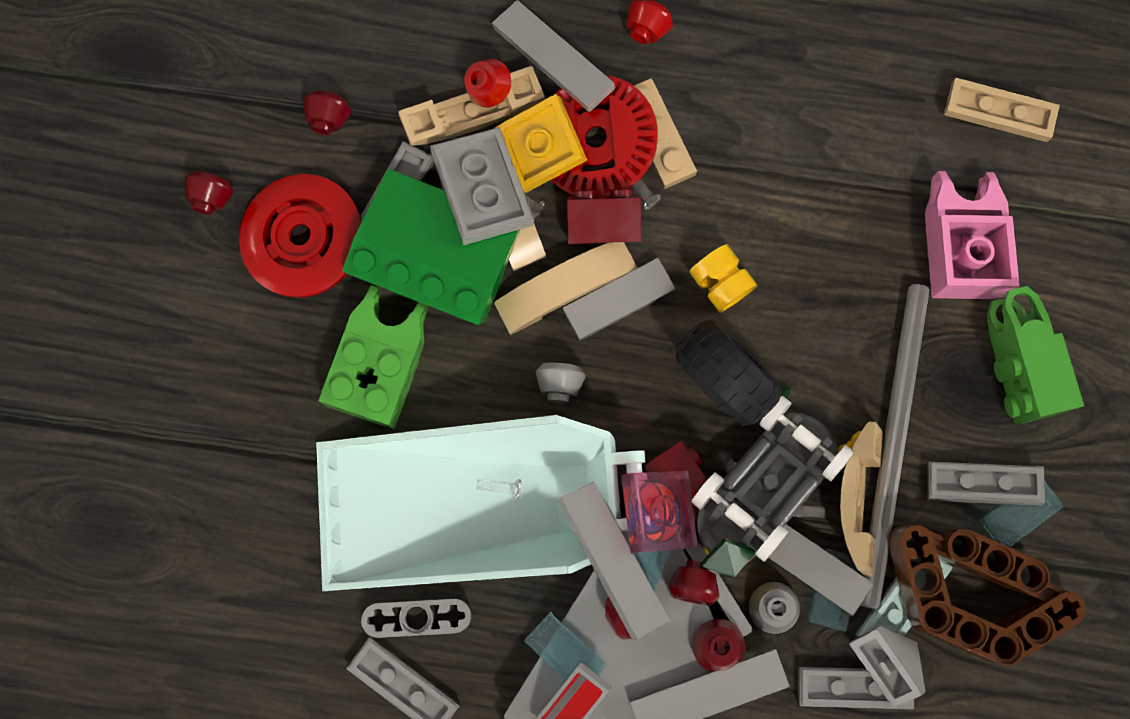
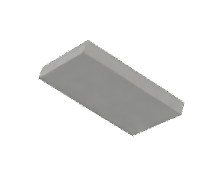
M500 127L430 146L431 154L463 245L533 226L534 219Z

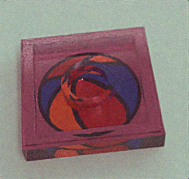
M688 471L644 472L621 475L631 554L698 547Z

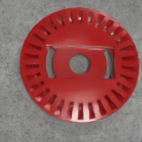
M607 76L614 82L615 89L598 104L610 106L607 111L604 109H593L590 112L585 111L579 115L578 112L584 109V107L562 88L555 93L562 99L587 158V161L551 179L555 185L571 195H574V190L595 189L596 195H610V189L630 188L643 177L654 159L658 145V124L653 108L636 87L620 78ZM600 127L607 133L605 143L597 148L589 146L586 142L587 133L592 128ZM615 161V166L609 169L595 171L582 170L585 165L591 167H602Z
M296 174L274 181L252 200L241 222L239 245L244 264L249 273L263 287L285 297L303 298L328 291L347 275L342 270L353 239L362 222L359 210L348 193L338 184L327 178L311 174ZM276 214H279L273 222L274 216ZM299 225L307 226L310 229L308 242L303 245H294L290 238L292 230ZM333 226V237L331 244L327 252L322 257L321 253L325 250L329 240L328 227ZM270 233L271 244L267 245V240Z

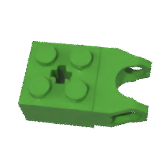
M371 285L364 300L349 317L318 401L326 407L394 430L424 346V322L428 306L418 302L406 321L397 326H386L379 321L378 317L381 291L378 287ZM373 373V376L377 379L376 384H369L364 389L363 378Z
M1028 286L1007 291L1005 298L993 300L987 312V323L996 359L994 371L998 381L1003 382L1006 392L1004 399L1005 409L1008 416L1013 418L1015 425L1056 416L1083 407L1084 403L1063 334H1054L1050 318L1038 294ZM1016 295L1026 296L1030 300L1031 311L1027 315L1025 309L1013 299ZM1000 305H1002L1004 324L998 321L996 317V310Z

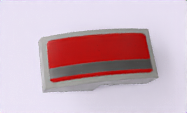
M580 662L535 719H588L612 686Z

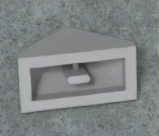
M879 626L849 643L893 708L924 694L925 685L916 641Z

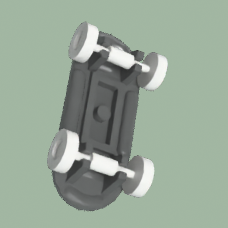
M781 396L780 401L759 424L765 429L764 433L724 479L715 472L692 499L691 502L699 508L696 523L697 534L702 545L710 553L725 537L754 549L755 554L751 559L759 557L765 562L788 534V531L784 528L787 522L825 477L832 481L855 452L845 445L838 453L837 443L831 431L814 417L802 413L785 414L791 402L784 396Z

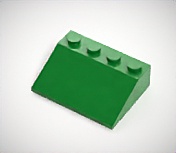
M387 169L353 239L342 272L476 325H481L487 320L520 230L463 245L444 190Z

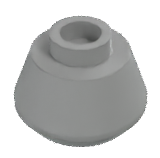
M543 363L535 373L541 394L547 395L548 402L568 404L569 398L577 397L586 378L581 367L566 363Z
M768 582L759 586L752 593L749 600V614L753 623L762 631L771 634L783 633L792 628L798 620L800 603L795 592L787 585L779 582ZM781 612V615H775V613Z

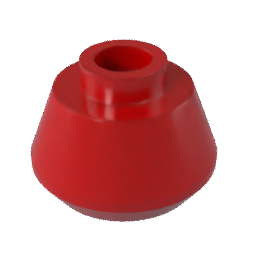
M634 0L630 3L627 28L630 31V37L634 41L643 45L655 43L672 29L671 13L662 4L654 0Z
M487 58L472 64L464 77L465 88L470 99L481 107L491 108L499 105L506 99L511 89L510 71L504 63L497 59Z

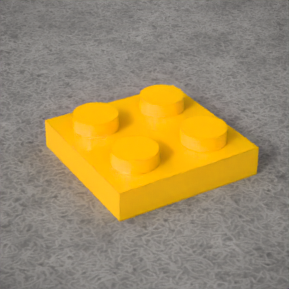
M557 94L494 127H500L524 193L587 161L562 99Z

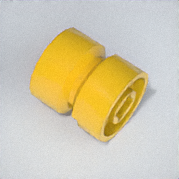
M728 244L708 254L689 271L700 288H708L709 293L707 297L718 313L727 310L757 287V283L748 271L737 267L739 259Z

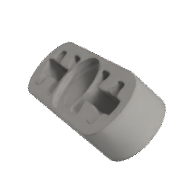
M461 599L375 603L365 609L362 614L361 624L364 631L375 638L459 633L469 626L472 620V611L470 606ZM432 605H439L438 613H447L451 611V605H457L458 611L465 613V619L459 620L457 627L452 626L451 620H439L440 629H433L435 614ZM401 607L399 622L402 631L395 630L397 623L384 624L382 631H377V626L370 624V617L376 616L377 609H382L383 616H395L397 614L394 608ZM413 607L423 608L428 615V621L421 629H414L407 623V613Z

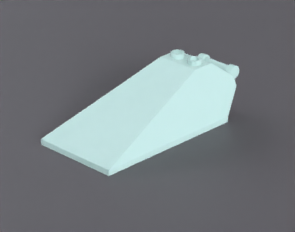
M558 415L316 442L322 591L573 573L591 565V562L560 507L558 500L592 482L596 484L621 532L637 530L633 522L631 506L636 490L643 485L642 463H645V451L616 453L615 439L610 432ZM617 465H626L630 518L621 519ZM643 517L644 524L648 526V517Z

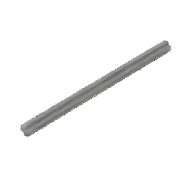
M912 284L908 288L882 448L881 467H879L869 534L877 540L874 578L866 577L862 574L874 586L860 606L871 609L879 608L889 551L888 538L892 531L930 292L928 286Z

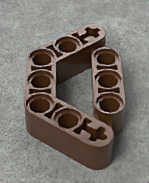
M900 525L895 527L889 535V549L906 614L911 626L915 630L985 661L1011 666L1084 620L1086 615L1084 600L1074 592L1066 591L1049 583L1050 573L1044 563L967 529H946L937 534L921 525ZM914 536L915 543L911 544L910 548H908L906 541ZM955 537H959L963 545L959 555H956L952 549V542ZM990 552H993L996 556V565L992 570L987 566V556ZM921 557V562H910V559ZM939 558L1011 591L1032 598V600L996 623H991L952 606ZM1025 567H1027L1030 573V579L1026 585H1024L1021 579V573ZM922 569L926 575V583L919 589L915 583V576ZM930 607H933L936 612V619L931 626H928L925 621V614ZM1032 618L1035 630L1029 636L1026 631V625ZM967 622L970 627V635L963 641L960 637V628ZM999 638H1002L1004 649L998 656L995 652V643Z

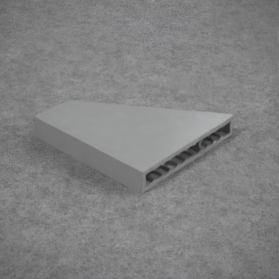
M638 530L622 531L624 538L670 621L635 641H632V639H620L605 617V602L609 596L595 570H593L506 710L504 719H535L580 662L612 686L588 719H635L629 701L711 672L697 662L692 650V640L696 630L703 623L713 619L708 605L688 603L674 599L667 590V585L679 566H686L688 560L676 531L668 541L658 544L647 541Z

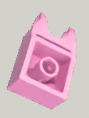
M938 171L932 177L930 198L925 210L932 298H1004L1007 291L1016 289L1020 285L1013 216H1009L1008 201L995 173L986 172L985 176L979 179L975 200L971 201L959 196L946 171Z

